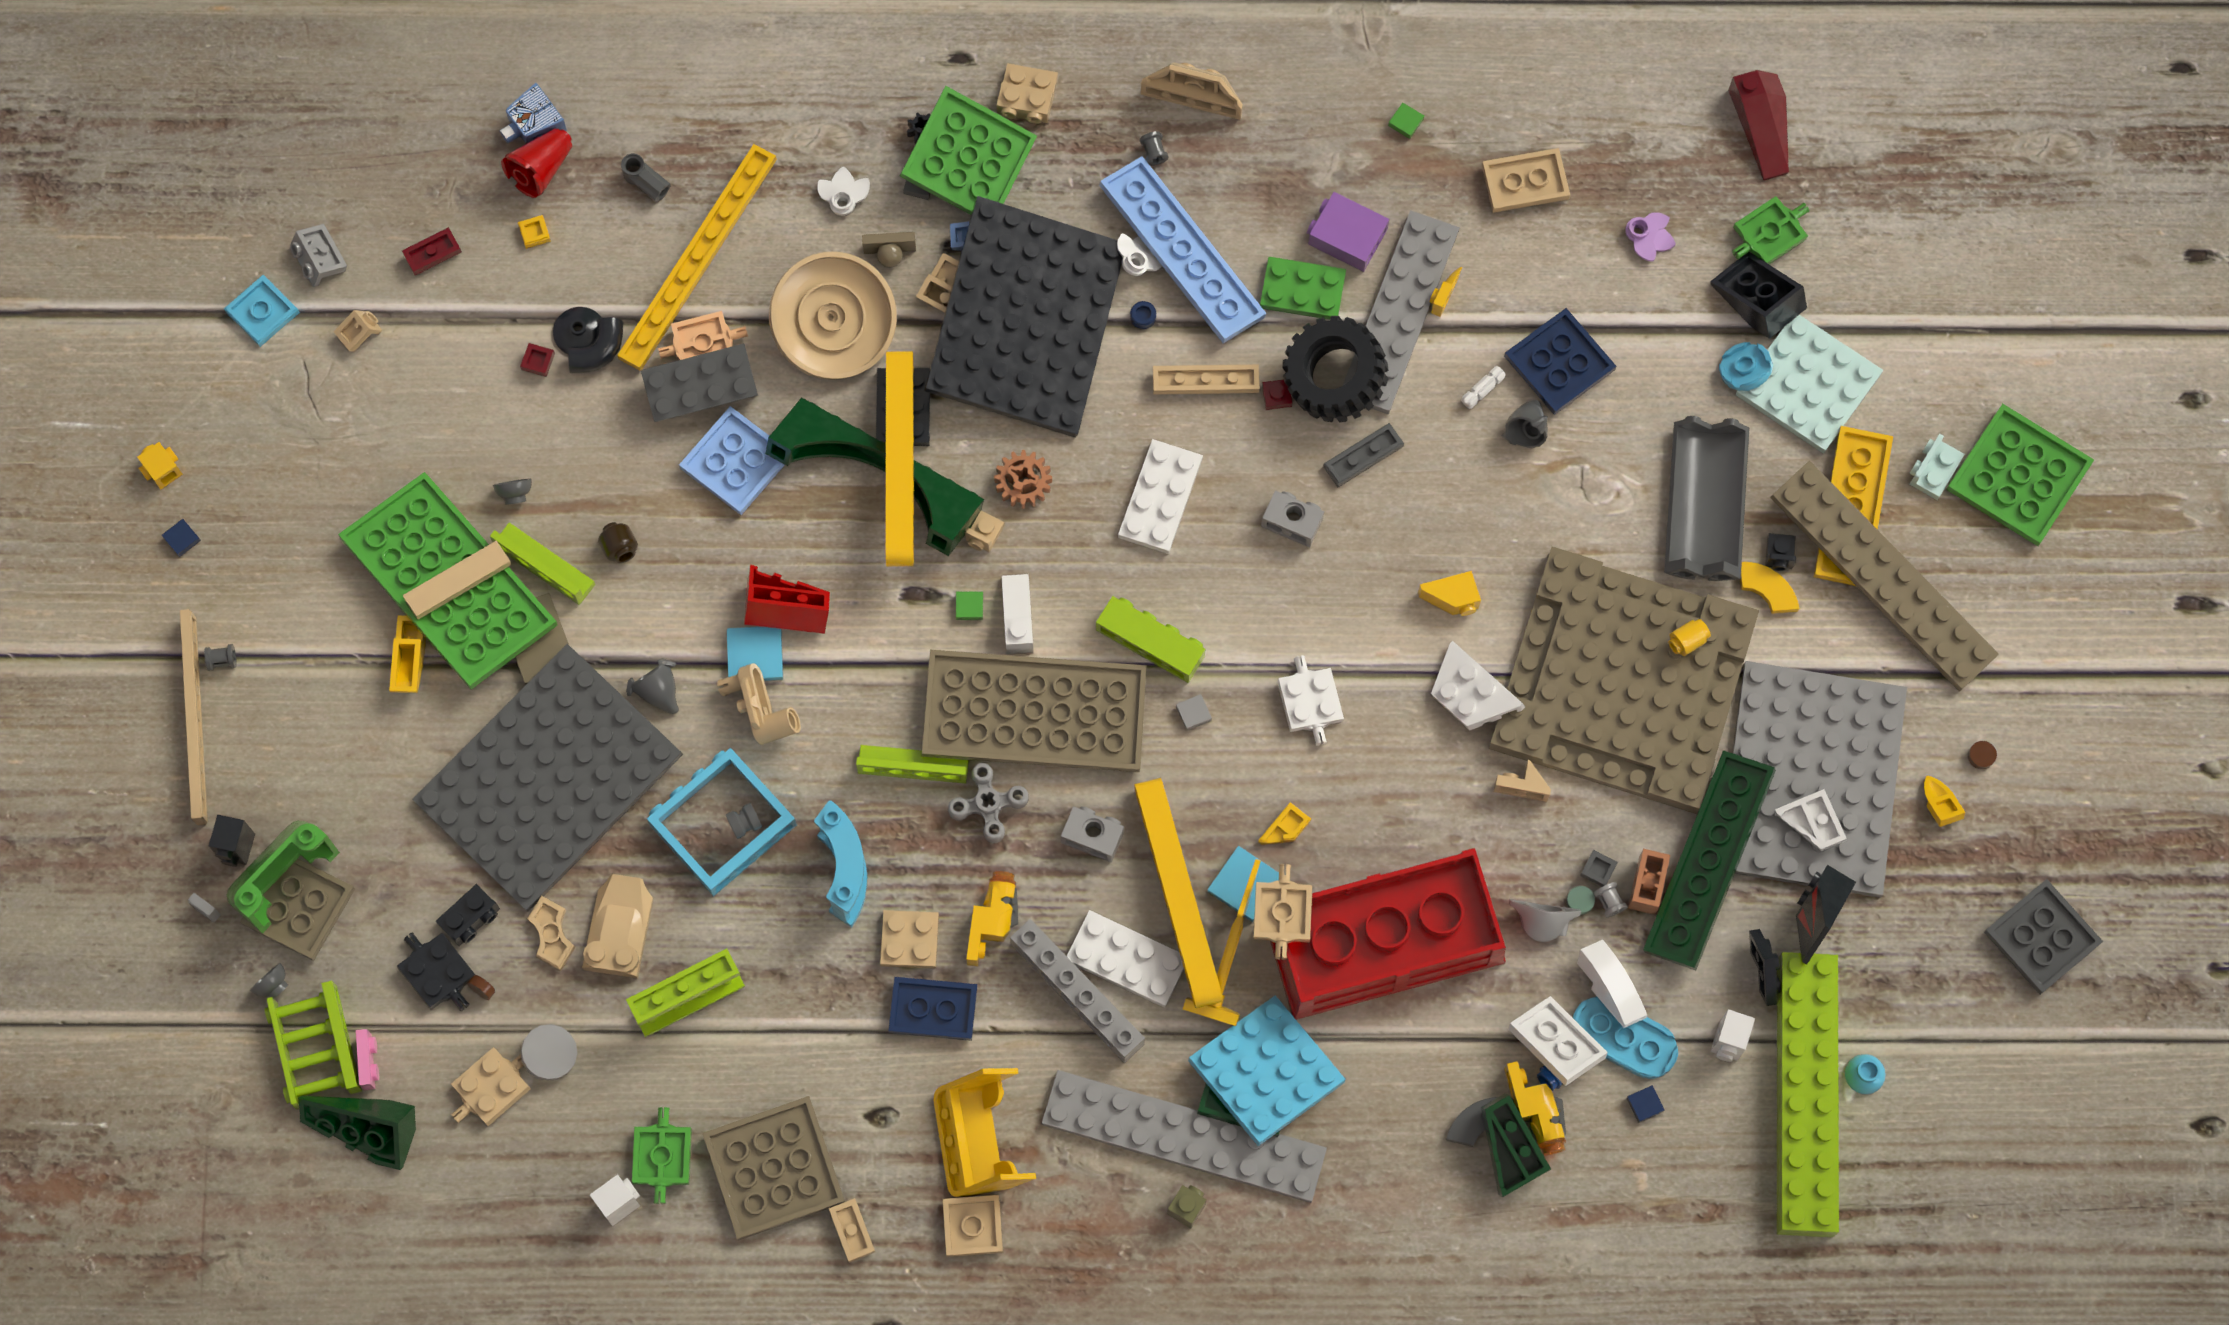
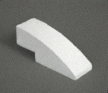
M1604 940L1582 948L1577 964L1593 982L1591 990L1623 1028L1647 1017L1646 1010L1632 981Z

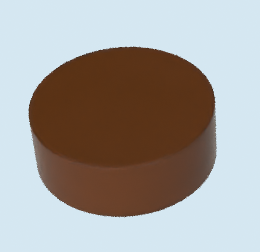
M1987 741L1974 743L1968 751V760L1977 769L1991 767L1997 758L1995 747Z
M473 975L467 983L476 994L486 1000H490L495 993L494 987L478 975Z

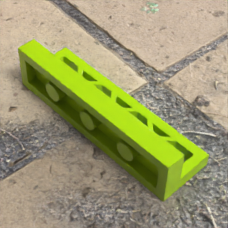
M510 522L501 533L494 530L490 535L492 542L497 541L507 556L578 605L582 603L596 585L588 576Z
M860 745V753L856 762L858 774L963 784L967 783L969 760L922 757V750Z

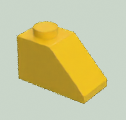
M1472 571L1420 584L1418 590L1419 598L1451 615L1461 614V616L1473 614L1476 612V609H1479L1481 603Z

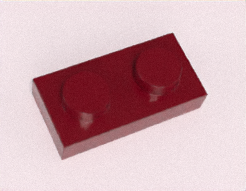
M448 227L402 250V253L413 274L416 276L462 253Z

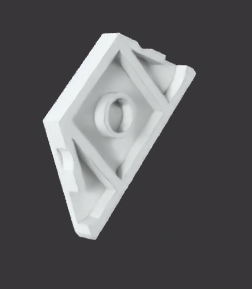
M1452 641L1449 644L1431 695L1469 730L1478 728L1486 722L1501 719L1503 714L1514 710L1519 712L1525 708L1519 699L1455 642Z

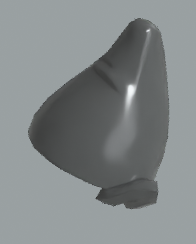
M1531 400L1517 408L1509 416L1505 425V432L1501 436L1512 445L1517 444L1527 448L1540 447L1544 444L1548 437V416L1544 415L1541 402Z
M664 658L659 659L658 667L637 681H634L633 677L628 680L627 696H631L634 692L647 703L665 712L675 714L679 711L675 695V679L671 670L672 667H675L676 663Z

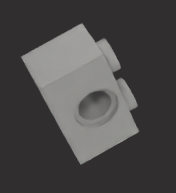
M1275 490L1262 517L1261 527L1310 548L1323 521L1324 511L1312 502L1304 503L1297 500L1289 492L1283 491L1280 493ZM1297 513L1301 518L1297 521H1292L1288 519L1287 515Z
M1081 806L1080 809L1073 807L1061 834V843L1112 863L1124 835V826L1120 825L1121 822L1113 817L1106 816L1104 819L1096 816L1095 811L1087 807ZM1091 827H1096L1100 829L1101 834L1097 837H1090L1086 834V831Z

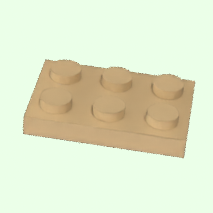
M1559 148L1482 162L1493 213L1570 199V191Z

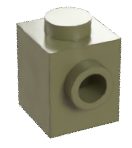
M1182 1185L1170 1204L1167 1214L1191 1229L1204 1209L1207 1199L1203 1198L1204 1193L1192 1185L1187 1188Z

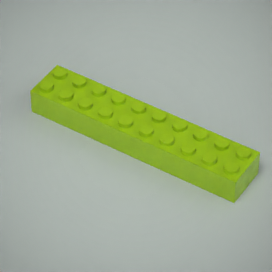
M1782 952L1778 957L1780 969L1777 970V976L1781 985V992L1777 993V1235L1834 1237L1839 1233L1838 955L1814 954L1806 965L1802 962L1801 953Z

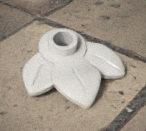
M841 167L835 173L832 181H818L819 196L830 204V208L835 214L841 216L850 214L854 210L856 203L863 201L870 190L868 178L855 181L845 167ZM841 201L847 202V205L841 207L838 205V203Z
M1121 234L1117 241V249L1123 257L1122 266L1127 273L1133 276H1140L1145 271H1157L1162 267L1139 236L1132 240L1127 235Z

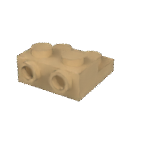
M1007 63L997 101V114L1008 119H1027V121L1035 124L1041 122L1048 123L1058 72Z

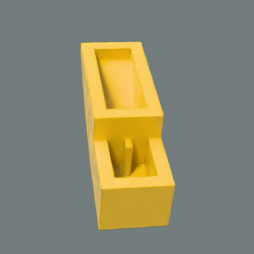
M406 615L397 616L389 691L418 693L426 638Z

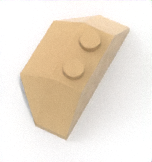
M1174 62L1142 79L1141 95L1241 120L1243 104L1225 75L1220 74L1216 70H1202L1195 68L1189 63L1179 64Z

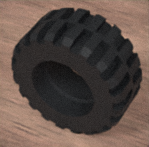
M1331 316L1330 321H1326L1324 317L1316 319L1317 324L1311 326L1308 323L1303 326L1305 331L1301 335L1296 333L1292 338L1293 346H1287L1285 354L1288 359H1284L1282 368L1286 372L1283 375L1284 382L1298 405L1304 411H1307L1310 416L1316 419L1321 417L1323 421L1331 423L1334 418L1339 423L1347 422V417L1351 415L1356 419L1362 416L1360 411L1366 408L1368 411L1374 407L1372 401L1375 398L1380 400L1383 394L1380 388L1387 385L1388 377L1385 372L1389 371L1388 363L1385 359L1386 355L1373 333H1370L1368 328L1362 323L1357 324L1354 319L1349 317L1342 321L1340 316ZM1339 349L1350 350L1357 355L1358 367L1356 373L1347 384L1336 389H1322L1315 385L1313 372L1316 364L1324 355Z

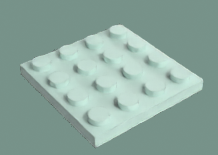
M1798 315L1784 326L1768 348L1773 368L1767 381L1749 391H1737L1736 396L1824 454L1838 435L1840 426H1844L1878 380L1883 369L1801 315Z

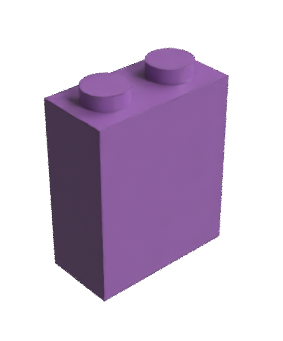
M1333 192L1330 199L1325 198L1319 209L1321 215L1318 220L1313 219L1307 230V234H1309L1308 245L1364 272L1388 230L1390 219Z

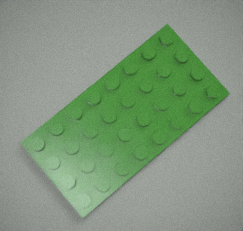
M425 472L338 534L340 540L470 690L558 626L557 621L509 567L420 619L415 617L403 598L404 594L489 545Z

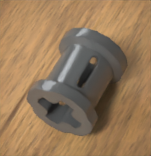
M1156 131L1145 134L1140 138V143L1144 146L1147 155L1145 160L1150 166L1162 164L1169 158L1161 142L1163 136L1160 132Z
M228 644L225 648L211 649L206 647L204 649L205 664L208 671L225 666L236 668L237 658L233 644Z

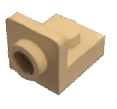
M353 310L336 328L334 333L349 351L355 352L371 334H379L382 329L377 324L378 319L371 312Z
M980 511L971 529L968 528L965 532L968 545L978 551L984 549L990 552L1003 530L1005 522Z

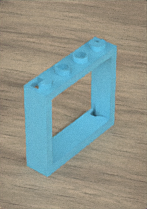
M731 748L726 752L723 750L716 754L712 759V764L705 770L703 768L697 770L691 777L692 781L684 787L679 786L670 794V799L663 805L661 803L656 805L649 812L650 816L647 818L652 829L713 897L797 826L795 818ZM732 763L780 818L712 876H709L661 822Z

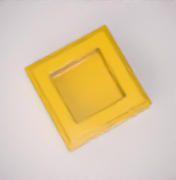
M543 215L518 222L526 249L551 242Z

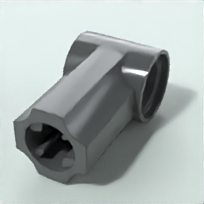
M631 153L622 159L621 168L626 182L638 187L655 202L665 197L671 184L644 163L640 155ZM631 166L640 167L637 172L628 171Z

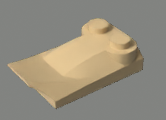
M611 874L608 880L598 889L587 946L583 952V970L638 979L653 903V897L645 887L643 879Z

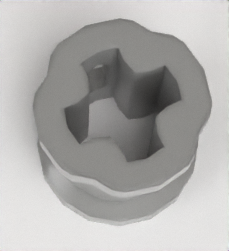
M1616 882L1609 883L1593 893L1595 897H1599L1606 911L1604 913L1606 918L1612 917L1628 908L1626 903L1622 902L1616 890Z

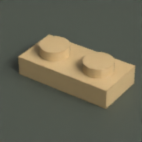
M855 1198L829 1208L849 1263L875 1253Z

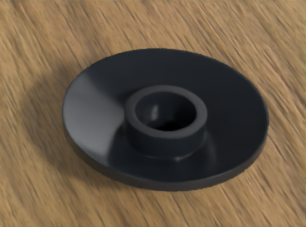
M573 307L564 311L557 318L553 327V337L556 345L562 352L568 355L569 347L590 345L597 336V320L602 317L596 311L587 307ZM577 325L583 326L582 330L575 331L573 329Z

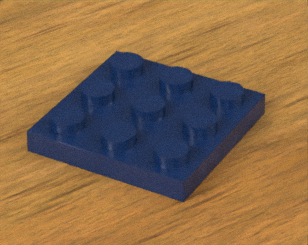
M1567 308L1504 354L1507 361L1554 415L1615 371L1617 367Z

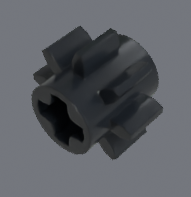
M916 113V117L913 120L908 119V127L910 129L907 130V137H914V144H916L922 132L921 128H924L930 113L927 115Z

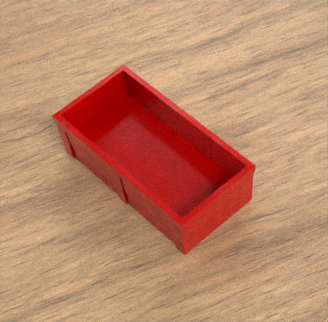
M1472 848L1462 851L1458 855L1383 875L1378 873L1367 876L1364 880L1312 893L1310 942L1294 941L1287 943V959L1282 960L1281 949L1280 960H1275L1290 1012L1297 1020L1505 964L1506 946L1476 849ZM1270 941L1275 957L1276 943Z

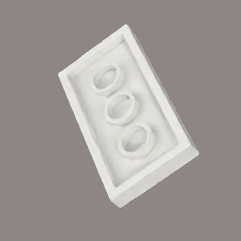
M1152 439L1118 533V538L1169 554L1203 455Z
M1090 910L1067 954V957L1075 966L1166 1008L1184 970L1178 951Z

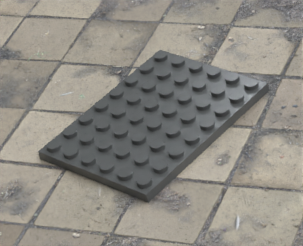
M566 644L412 800L529 912L537 904L540 897L544 896L670 769L683 753L573 648Z

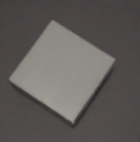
M1201 694L1176 704L1186 731L1212 721V717Z
M193 893L188 899V903L210 921L215 922L221 914L197 894Z

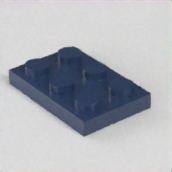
M894 977L889 1033L972 1041L978 985Z

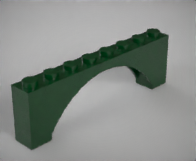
M802 397L768 437L765 454L786 466H789L791 462L803 459L837 457L860 461L886 472L885 442L870 436L860 428L852 426L840 417L825 411L815 403L809 402ZM914 460V499L919 505L927 525L928 535L925 544L949 557L965 536L966 530L972 527L982 510L984 499L975 492L965 489L953 480Z

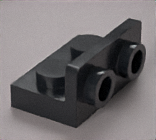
M476 883L436 920V923L460 946L463 943L467 944L472 941L477 935L476 931L483 924H490L497 917V912L500 908Z

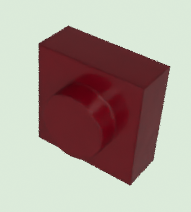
M528 343L520 368L522 371L547 377L555 352L553 349Z
M1284 379L1262 382L1266 410L1292 407V397Z

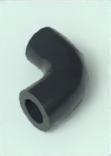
M607 317L597 320V336L593 343L583 347H569L570 373L596 371L614 359L620 350L623 338V321L621 319Z

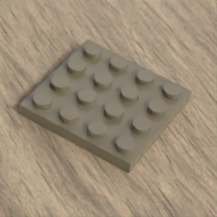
M809 1096L703 1133L738 1241L845 1202Z

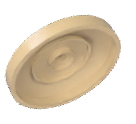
M821 252L797 262L778 281L770 301V330L779 351L798 370L820 379H846L868 370L886 353L896 329V304L888 283L875 267L865 260L848 253Z

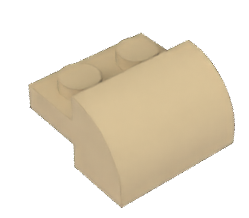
M943 253L932 274H928L916 298L945 313L959 261Z

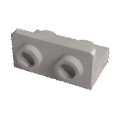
M324 224L295 232L290 244V250L292 255L298 259L304 277L309 279L313 287L319 285L321 278L345 272L347 265Z

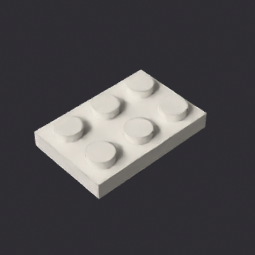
M1551 996L1512 1021L1509 1025L1508 1030L1565 1086L1606 1059L1608 1053Z

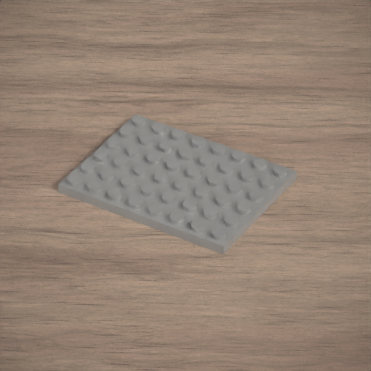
M1745 661L1732 753L1775 767L1776 772L1735 874L1808 886L1815 873L1819 872L1822 874L1826 866L1829 865L1856 881L1851 893L1879 898L1883 896L1907 687ZM1825 789L1847 841L1820 851L1779 818L1775 813V809Z

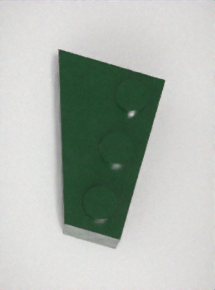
M1504 1093L1481 1107L1498 1195L1504 1197L1551 1170L1510 1095Z

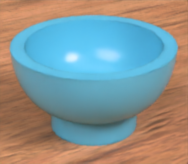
M1861 1054L1853 1057L1848 1062L1845 1068V1078L1848 1085L1854 1091L1860 1094H1872L1878 1091L1884 1084L1886 1077L1885 1068L1878 1058L1869 1054Z

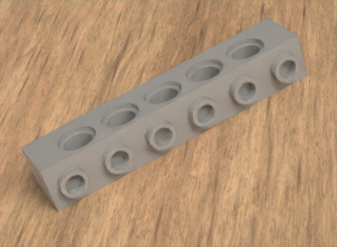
M1031 919L1010 937L1011 946L1123 1063H1126L1145 1045L1144 1036Z

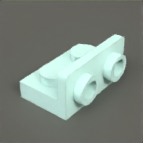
M1941 434L1938 435L1935 441L1932 439L1928 441L1922 452L1926 454L1923 462L1917 460L1909 473L1914 476L1909 485L1936 500L1939 499L1965 455L1942 442L1944 436Z

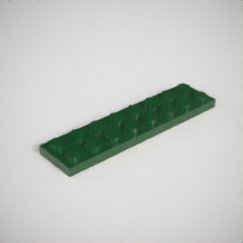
M1723 750L1643 951L1645 953L1695 971L1697 970L1776 772L1775 767Z

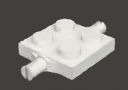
M1301 655L1300 658L1297 656L1294 658L1298 673L1278 678L1277 681L1290 732L1299 730L1313 731L1316 746L1324 745L1327 741L1323 728L1329 724L1342 722L1344 719L1331 668L1318 671L1308 670L1305 656Z

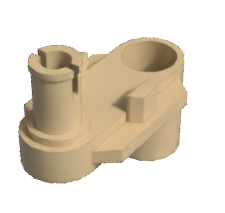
M755 663L740 667L737 675L718 680L717 686H724L718 689L722 696L742 690L744 699L737 701V708L741 714L748 713L753 735L759 744L763 745L800 732V719L792 707L772 713L762 672Z

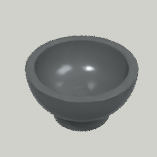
M532 479L494 484L493 488L499 497L504 498L505 505L526 502V494L531 489Z
M278 963L250 991L261 997L268 996L273 999L277 997L288 986L284 981L286 973L283 965Z

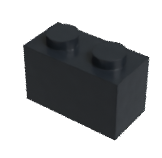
M217 814L208 846L215 853V856L221 860L222 864L237 867L238 863L247 865L255 833L245 820Z

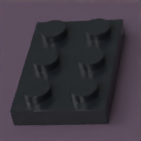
M877 368L876 439L885 443L886 368ZM914 368V446H930V393L924 391L930 368Z

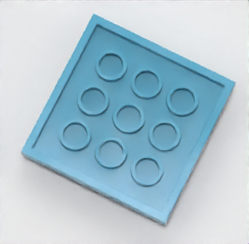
M1276 995L1237 1022L1236 1026L1230 1027L1188 1059V1062L1257 1146H1260L1343 1085L1346 1080Z

